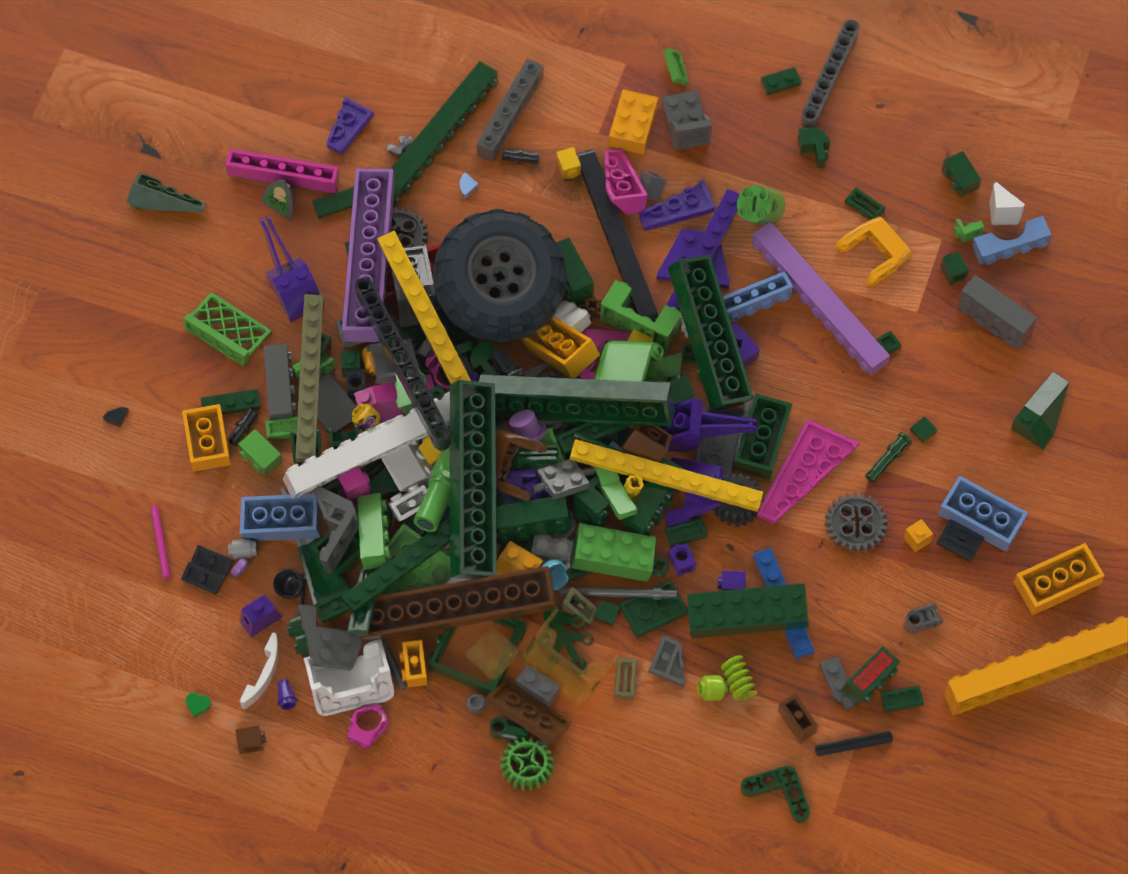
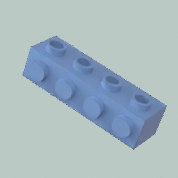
M781 272L723 296L730 322H736L740 317L745 315L751 316L760 309H768L777 302H785L790 299L793 286L786 272Z

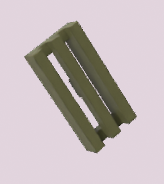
M617 658L614 698L630 697V699H634L637 659ZM621 663H625L623 692H619ZM629 664H633L631 692H627Z

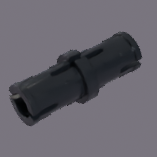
M503 148L502 160L515 161L518 164H522V162L539 164L540 153L526 152L523 149L518 151Z
M248 409L242 419L237 421L235 429L227 438L228 442L237 446L244 434L250 431L249 427L258 417L254 410Z

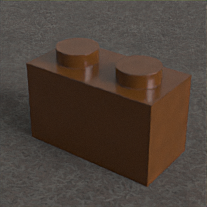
M796 693L779 703L778 712L799 743L817 733V723Z

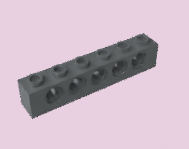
M530 59L525 61L476 144L477 155L494 162L543 79V65Z

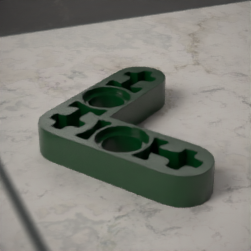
M780 767L747 777L741 782V793L746 797H754L782 788L793 820L803 823L809 818L810 809L798 774L793 767ZM785 772H788V774H792V784L790 786H788L789 782L787 777L783 778ZM771 777L774 780V784L766 786L763 783V779ZM757 780H759L760 787L762 789H759V785H757ZM747 783H750L751 786L757 785L753 787V791L745 789ZM790 790H797L800 793L799 798H790L788 794ZM800 803L799 806L801 811H805L803 817H801L800 814L796 815L798 811V807L796 804Z

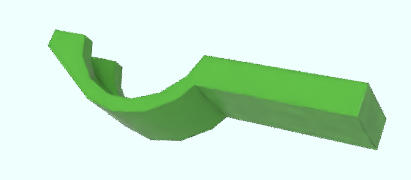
M593 466L600 481L601 492L610 502V506L617 518L620 520L637 514V508L621 484L618 473Z

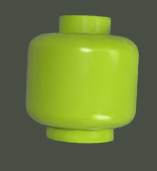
M706 675L702 677L701 681H698L697 692L704 701H720L728 692V684L724 682L720 675Z

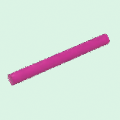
M152 506L150 508L163 579H169L171 576L158 506Z

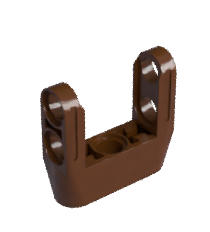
M498 430L495 433L496 490L530 501L532 493L529 490L507 483L506 479L517 446L546 453L548 445L521 435Z

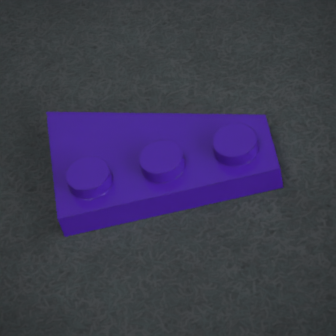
M346 97L342 101V108L337 114V121L332 127L326 143L327 148L340 155L344 154L374 117L373 111Z

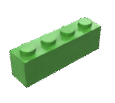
M381 493L357 496L360 558L364 570L379 568L388 562L387 558H390V549L387 546V542H390L389 533L386 531L389 523L388 517L385 515V512L388 511L387 502L382 499Z

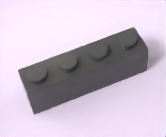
M286 344L264 346L270 420L293 417V414L297 413L296 402H292V396H295L294 385L290 384V379H294L293 368H289V362H292L291 351L287 350Z

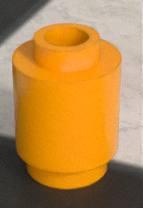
M368 347L362 350L361 355L365 373L370 376H376L371 358L372 351L367 353Z

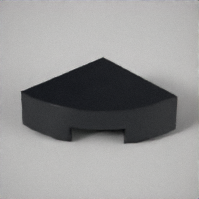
M119 407L108 411L103 416V420L121 427L129 409Z

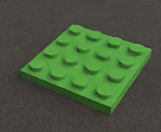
M403 524L387 544L390 549V558H387V561L389 562L393 555L397 556L422 537ZM438 551L378 596L447 584L451 579L450 558L443 552Z

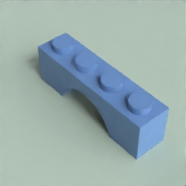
M1041 216L1026 221L1023 234L1017 239L1002 240L992 233L975 237L972 248L980 265L992 264L996 260L1008 259L1020 252L1027 253L1033 248L1045 247L1050 242L1052 234L1044 217Z

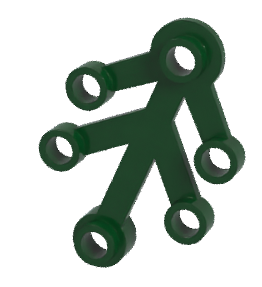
M558 607L554 610L545 611L544 621L547 624L543 636L538 640V644L543 649L549 648L551 645L550 637L554 627L558 633L553 650L547 656V661L551 665H557L560 661L559 655L564 644L573 661L572 670L577 675L586 674L589 670V665L584 659L579 657L571 640L590 646L594 643V637L590 633L580 634L565 630L562 623L573 625L576 629H582L585 626V620L580 616L573 618L563 615ZM552 613H556L554 619H550ZM582 620V624L576 626V622ZM586 637H591L589 642H585ZM544 639L548 640L546 645H542ZM552 656H556V660L554 662L550 661ZM578 663H582V667L580 669L576 668V665Z

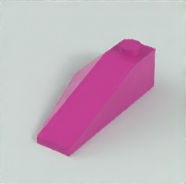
M623 149L605 150L606 192L612 203L626 214H635L645 210L647 193Z
M425 375L428 390L435 388L432 375ZM395 382L372 386L354 393L357 405L370 404L379 412L380 424L401 414L403 416L406 415L397 407L396 399L398 396Z

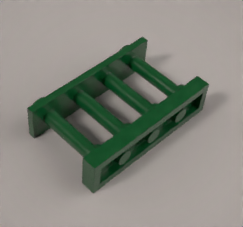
M587 422L556 436V439L566 461L570 459L575 438H573L575 430L607 445L614 441L618 446L624 445L629 432L628 427L633 424Z

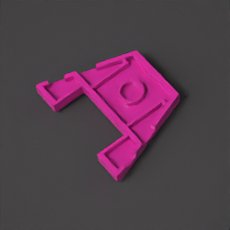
M584 329L581 332L592 339L600 354L606 343L611 341H627L631 335L630 332ZM598 358L578 375L580 379H595L596 374L592 373Z

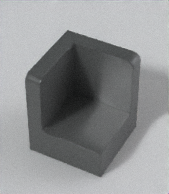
M643 170L639 180L647 193V198L659 200L666 179L657 173Z

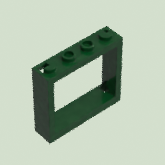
M513 617L492 621L514 630L488 685L439 664L457 627L446 628L443 636L439 635L436 641L437 648L435 652L430 653L427 661L429 663V670L489 695L501 684L527 631V623Z

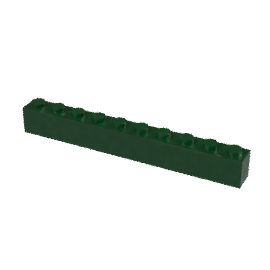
M479 61L391 167L395 180L393 208L398 207L401 198L411 191L414 182L421 179L423 171L433 164L437 154L443 152L446 143L453 140L456 131L465 125L469 115L475 113L478 104L487 98L491 88L494 89L499 81L498 71Z

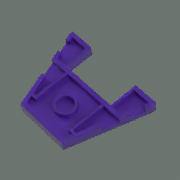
M681 229L657 273V279L671 281L667 267L678 260L691 258L704 234L703 231ZM720 244L712 259V263L720 288L729 289L730 282Z
M675 457L671 458L672 462L683 467L684 470L723 480L724 469L721 466ZM686 492L685 507L667 511L666 527H672L681 522H688L691 517L697 514L702 515L720 506L722 502Z

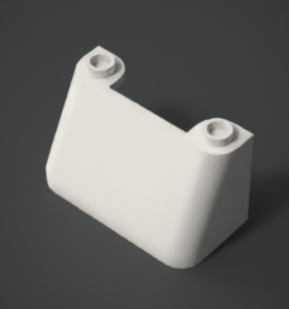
M381 639L371 641L364 646V655L357 657L354 667L350 671L313 666L310 657L304 658L316 711L319 715L328 716L365 705L368 706L369 704L385 702L393 697L392 679Z

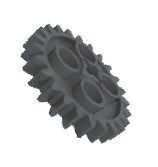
M395 207L394 212H392L391 225H394V227L391 228V232L395 231L402 245L409 244V246H403V248L426 245L425 243H428V230H426L427 224L423 222V218H418V213L412 215L411 209L405 212L404 207H402L401 211H398ZM408 227L413 228L412 230H405Z
M854 492L853 497L846 493L845 499L839 496L838 502L833 501V507H828L829 513H826L825 516L827 519L825 526L828 527L826 528V533H831L830 540L836 539L835 546L842 544L841 550L848 547L849 553H851L852 549H855L858 554L862 548L866 553L868 546L873 550L874 543L880 545V539H884L885 534L883 532H887L888 528L885 526L888 524V520L884 519L887 513L882 512L883 505L877 507L878 500L871 501V495L866 499L864 498V493L860 497H857L856 492ZM854 507L857 508V513H858V514H857V523L859 524V526H858V536H859V538H856V537H855V529H856L855 526H856V525H855V521H854V518H855ZM867 511L870 515L864 516L861 512ZM842 512H849L851 515L844 516ZM847 529L850 530L852 533L845 534L843 530ZM868 529L871 531V533L865 534L862 532V530Z

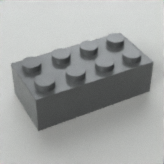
M975 275L961 292L958 304L960 311L975 319L977 324L988 328L994 336L1005 340L1010 347H1015L1019 350L1032 335L1037 318Z

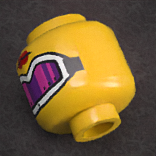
M360 404L352 412V422L355 425L358 424L359 429L363 432L380 424V414L370 404Z

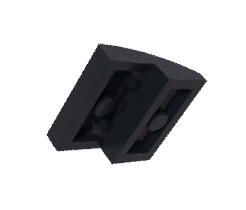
M198 545L191 562H188L181 580L217 595L234 560Z

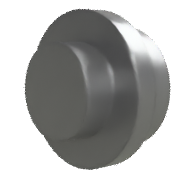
M479 694L471 695L466 702L467 709L473 714L482 713L486 708L485 698Z

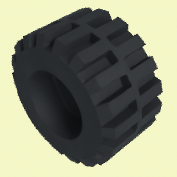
M734 473L730 474V478L727 476L723 477V481L761 491L760 487L757 486V482L755 480L751 482V477L749 476L745 478L743 474L735 476ZM724 502L713 509L716 517H720L722 523L726 521L728 526L735 524V527H739V524L745 526L748 521L750 523L753 522L754 517H757L758 513Z

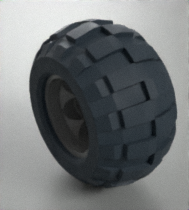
M491 209L488 212L475 213L453 227L444 237L437 251L433 267L435 295L439 305L447 314V318L456 327H460L469 333L470 336L498 343L509 342L519 338L523 339L534 334L538 329L547 324L557 311L562 301L567 281L565 258L560 246L553 239L551 232L544 225L530 219V216L520 212L505 211V209ZM506 254L510 260L503 262L500 260V256ZM489 259L491 265L486 267L482 265L481 261ZM520 268L523 274L515 275L513 269ZM498 274H501V275H502L501 277H502L503 279H501L500 282H499V281H496L497 278L494 277V276H498ZM484 277L486 283L478 284L476 278ZM515 286L518 292L510 293L508 287ZM492 290H496L499 292L500 296L498 298H493L490 296L489 292Z

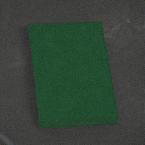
M672 580L654 587L662 588V590H677ZM678 591L677 598L653 600V598L632 597L619 603L620 609L636 639L688 615V609Z

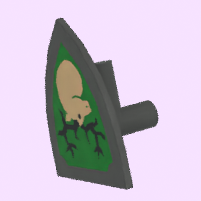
M284 179L276 180L266 187L261 202L291 221L294 191L290 189V185Z

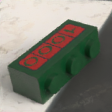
M882 646L845 683L841 691L858 707L863 702L868 703L874 696L873 692L876 689L880 691L887 683L885 680L888 677L892 679L899 671L897 666L900 661Z

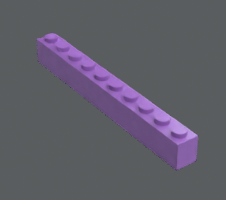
M771 222L753 233L752 245L755 250L760 251L764 255L765 261L769 265H773L777 274L786 272L793 286L792 291L797 292L802 303L807 304L811 308V312L816 318H820L826 330L831 331L835 335L836 341L840 345H844L849 356L859 362V366L864 372H868L872 376L889 363L890 355Z

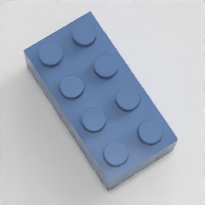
M959 475L942 503L938 515L947 520L951 519L982 535L985 541L1007 552L1025 523L1028 512Z
M315 493L304 494L294 500L291 495L241 497L240 535L243 539L269 541L321 538L322 511Z

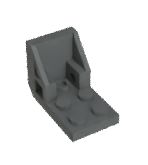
M698 90L662 96V104L674 150L711 144L712 123L706 114L703 115Z
M426 245L404 248L437 313L434 284ZM392 270L401 327L419 325Z
M317 486L314 493L331 531L329 543L326 547L322 548L319 559L325 572L333 575L359 529V519L351 501Z

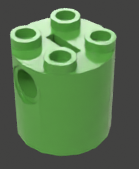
M759 185L749 186L741 190L737 200L738 214L746 221L766 225L771 222L774 224L784 214L785 200L783 195L773 188Z

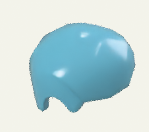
M549 560L541 567L549 566L552 571L554 590L558 591L568 581L567 568L559 560Z

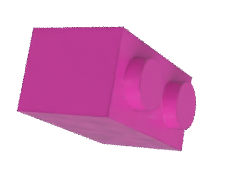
M359 466L337 476L341 494L345 499L351 501L354 506L358 504L357 496L369 495L371 487L368 482L370 480L365 471L361 472Z

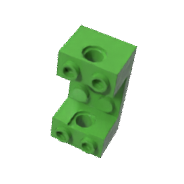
M615 280L601 303L600 320L623 332L632 333L633 329L644 333L654 338V342L659 344L664 349V352L667 353L681 331V312L675 307L665 305L654 323L649 317H642L630 309L632 288L625 282Z

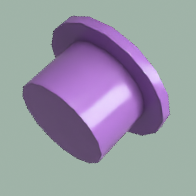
M532 410L519 411L509 420L512 429L511 433L535 441H539L547 431L545 423L537 420Z

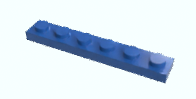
M772 548L753 554V559L765 587L787 585ZM806 629L784 630L796 660L814 654L815 650Z

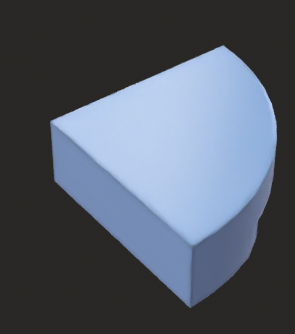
M464 173L460 179V190L466 198L478 187V183L467 173Z

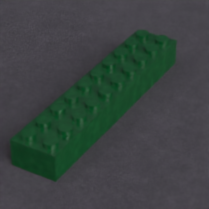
M480 375L479 382L495 383V418L510 419L515 413L522 410H532L537 420L671 426L675 411L671 384L664 382Z
M458 380L450 384V578L477 579L496 575L495 383Z

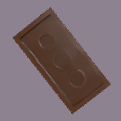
M507 679L491 692L485 700L492 708L498 710L549 745L556 741L571 724L570 720Z

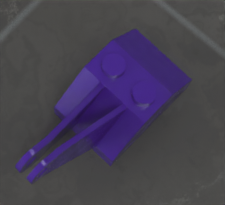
M265 216L268 226L288 262L283 265L280 264L269 230L263 218L259 219L275 267L266 272V277L289 321L292 322L303 317L304 294L320 295V292L307 264L300 257L292 260L277 234L270 217Z
M693 398L674 405L675 411L671 426H658L672 435L668 451L687 452L699 448L700 438L756 432L757 420L702 412L703 402Z

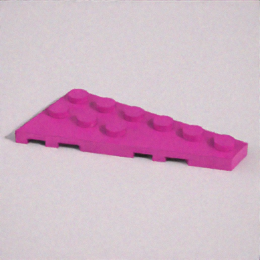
M807 419L758 511L757 517L776 524L859 447L860 443Z

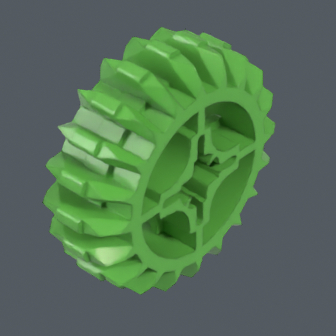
M523 737L522 743L515 739V746L508 744L509 750H504L503 755L505 757L500 759L503 763L500 766L501 770L504 771L503 777H508L507 783L514 782V788L521 785V790L523 791L525 786H529V790L532 791L533 785L540 788V782L546 784V777L551 778L552 773L550 771L554 770L552 765L554 758L550 757L552 751L547 750V745L541 746V740L533 743L532 737L529 739V742H526V739ZM523 751H529L527 754L524 755L519 754ZM536 754L543 759V767L539 766V763L535 761ZM531 759V765L529 766L528 764V766H525L524 768V762L526 763V761H530ZM512 761L516 762V765L520 767L519 774L513 771L511 767ZM529 773L536 774L532 777H526V775Z

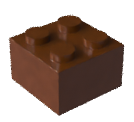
M633 425L627 434L622 448L630 455L660 462L668 451L672 435L655 425Z

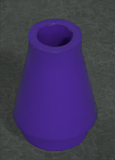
M287 679L279 680L277 682L278 705L282 710L293 709L296 706L297 698Z

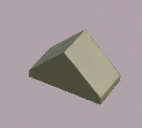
M571 587L563 602V614L573 618L580 616L585 620L586 625L592 623L598 610L594 604L574 587Z

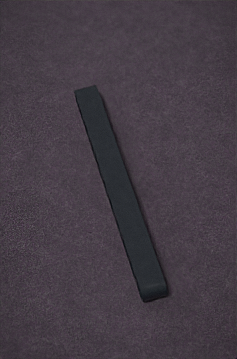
M589 149L576 153L581 164L582 178L622 281L632 288L630 300H632L633 310L642 317H649L655 323L659 316L618 209L606 192L605 176L595 150Z
M366 277L359 278L355 283V288L361 307L432 444L437 450H447L451 445L448 426L372 281Z

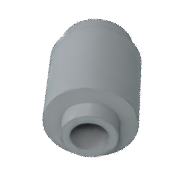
M232 540V544H228L229 556H233V560L257 556L256 540Z

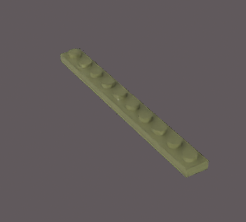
M304 294L295 462L305 463V460L315 456L323 295Z

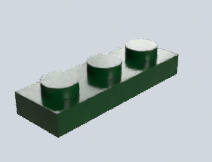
M257 389L201 398L202 407L220 404L222 415L245 412L248 409H260Z

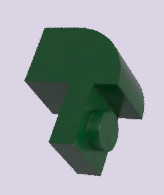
M818 128L798 129L797 139L800 154L814 152L817 168H824L825 161L828 160L830 148L828 135Z
M485 340L477 345L471 353L470 359L473 373L498 375L491 367L494 363L490 358L492 354L497 352V349L489 340Z

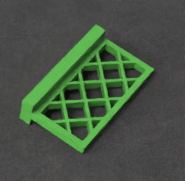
M212 292L191 314L188 313L184 317L185 330L243 367L249 362L251 355L272 334V330ZM213 300L218 303L219 307L208 308V303ZM231 311L234 317L223 318L222 312ZM220 312L221 318L210 319L209 313ZM198 314H207V320L196 318ZM245 320L249 323L247 327H238L237 321ZM235 322L236 328L225 329L224 323ZM222 323V329L214 330L211 328V324ZM255 330L264 332L262 336L253 337V331ZM250 331L251 337L240 338L239 332ZM237 332L238 339H229L226 337V334ZM252 342V347L249 350L241 346V343Z

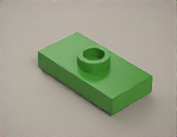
M667 48L664 50L672 82L685 86L689 83L681 53Z
M298 416L265 421L268 441L291 438L290 431H293L294 435L297 436Z

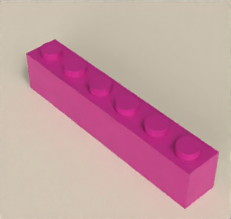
M235 149L229 150L226 161L228 176L270 183L284 179L287 184L293 187L328 193H336L340 179L339 168L335 166Z

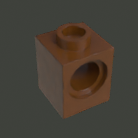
M259 725L235 729L240 754L264 750L263 744L266 743L265 732L260 731Z

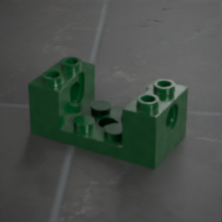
M618 473L619 480L624 486L629 476ZM598 475L589 481V489L574 494L571 512L582 524L603 527L607 522L606 518L609 514L607 509H609L610 502L601 492Z

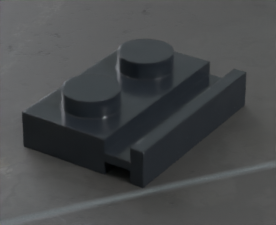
M950 519L936 545L971 563L984 537Z

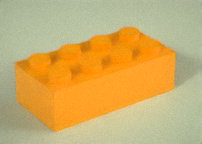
M555 316L534 334L522 339L531 354L571 379L578 376L600 356L592 339Z
M1084 543L1016 574L1014 584L1033 616L1100 585L1105 575L1088 546Z

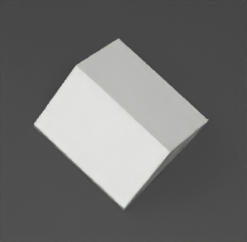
M997 182L993 185L989 201L991 224H1019L1025 206L1023 202Z

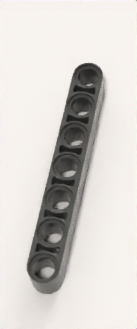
M855 20L845 21L803 109L801 118L803 128H815L821 118L857 40L859 24Z

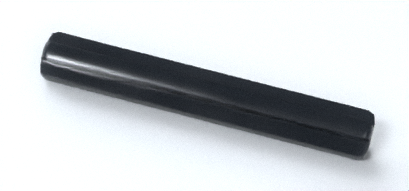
M891 731L818 744L815 745V754L819 757L887 744L893 741Z

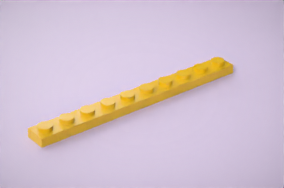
M395 231L377 238L449 383L452 384L458 380L471 381Z
M576 439L570 455V460L627 476L639 475L645 481L756 512L759 510L763 491Z

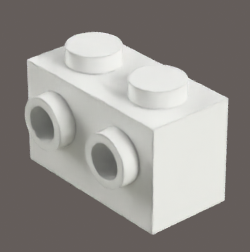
M416 483L407 488L409 492L403 495L398 493L390 498L391 502L388 505L397 521H401L418 511L427 492L425 485H418Z

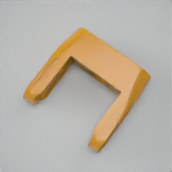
M876 217L861 224L835 244V248L839 253L849 251L866 238H869L888 259L872 270L866 278L865 282L871 288L899 270L912 257L909 247L882 217Z

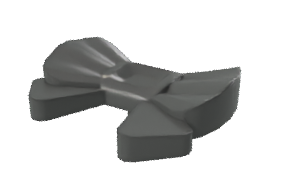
M399 136L398 138L401 143L398 146L388 144V152H391L394 156H401L402 152H405V149L414 141L411 136Z

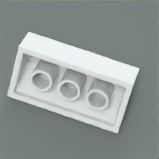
M390 419V420H388V421H386V422H383V423H386V425H388V424H390V422H392L393 420ZM375 427L370 428L367 431L371 433L373 432V430H375ZM419 440L381 458L400 491L409 492L407 488L416 483L418 485H425L427 490L429 488L430 473L434 466L428 463L418 449L420 446Z

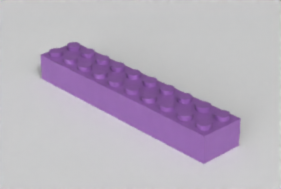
M356 168L342 324L344 341L380 342L357 299L355 283L359 278H369L385 306L388 261L377 238L391 232L395 184L393 169Z

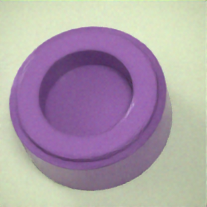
M242 558L232 568L231 574L235 577L241 576L248 568L249 562Z

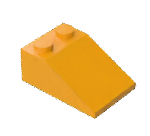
M510 541L496 562V574L500 575L539 568L543 565V560Z

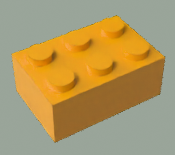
M622 90L609 134V147L622 148L625 151L645 155L658 109V97Z
M220 404L182 411L193 472L231 465Z

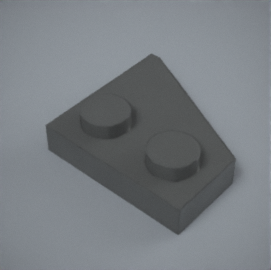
M663 635L648 673L683 687L685 679L683 675L684 665L681 656V643Z

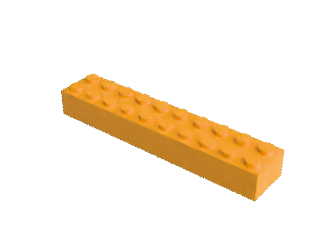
M1118 617L1110 624L1101 623L1093 630H1082L1076 636L1061 638L1057 643L1052 644V642L1042 645L1040 649H1029L1018 657L1015 655L1009 656L1004 662L998 664L993 662L984 669H973L965 676L957 675L950 678L944 696L953 716L1128 653V617Z

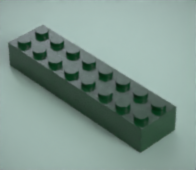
M710 255L676 261L667 268L710 409L715 411L743 405L754 399L711 257Z

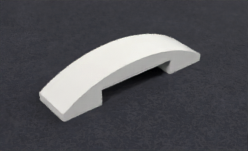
M272 632L264 649L266 656L269 658L256 686L248 684L239 701L242 709L250 707L261 697L274 676L279 656L276 633Z

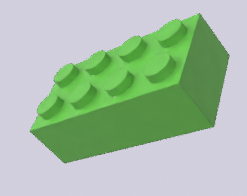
M580 523L575 533L571 568L648 582L653 570L656 537Z

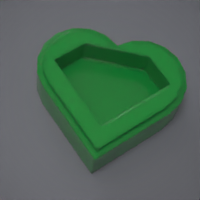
M192 692L185 698L186 705L193 718L208 711L211 707L210 698L206 695L199 696L197 693Z

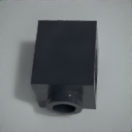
M365 368L346 370V386L349 398L356 400L354 393L366 389ZM355 383L361 384V385L358 386V387H353V386H352V385L355 384Z

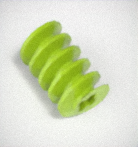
M742 655L730 658L721 666V670L725 672L724 677L727 679V684L730 686V692L733 693L732 697L734 700H745L755 696L758 692L757 690L751 691L755 684H748L752 677H745L749 673V669H742L746 666V662H739L744 658Z

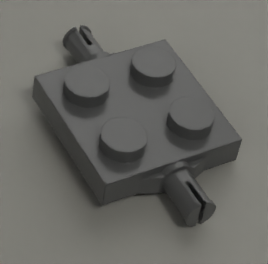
M569 459L538 469L537 475L542 483L532 485L531 488L533 493L545 490L555 500L589 489V481L586 476L595 474V469L593 466L581 469L575 461Z

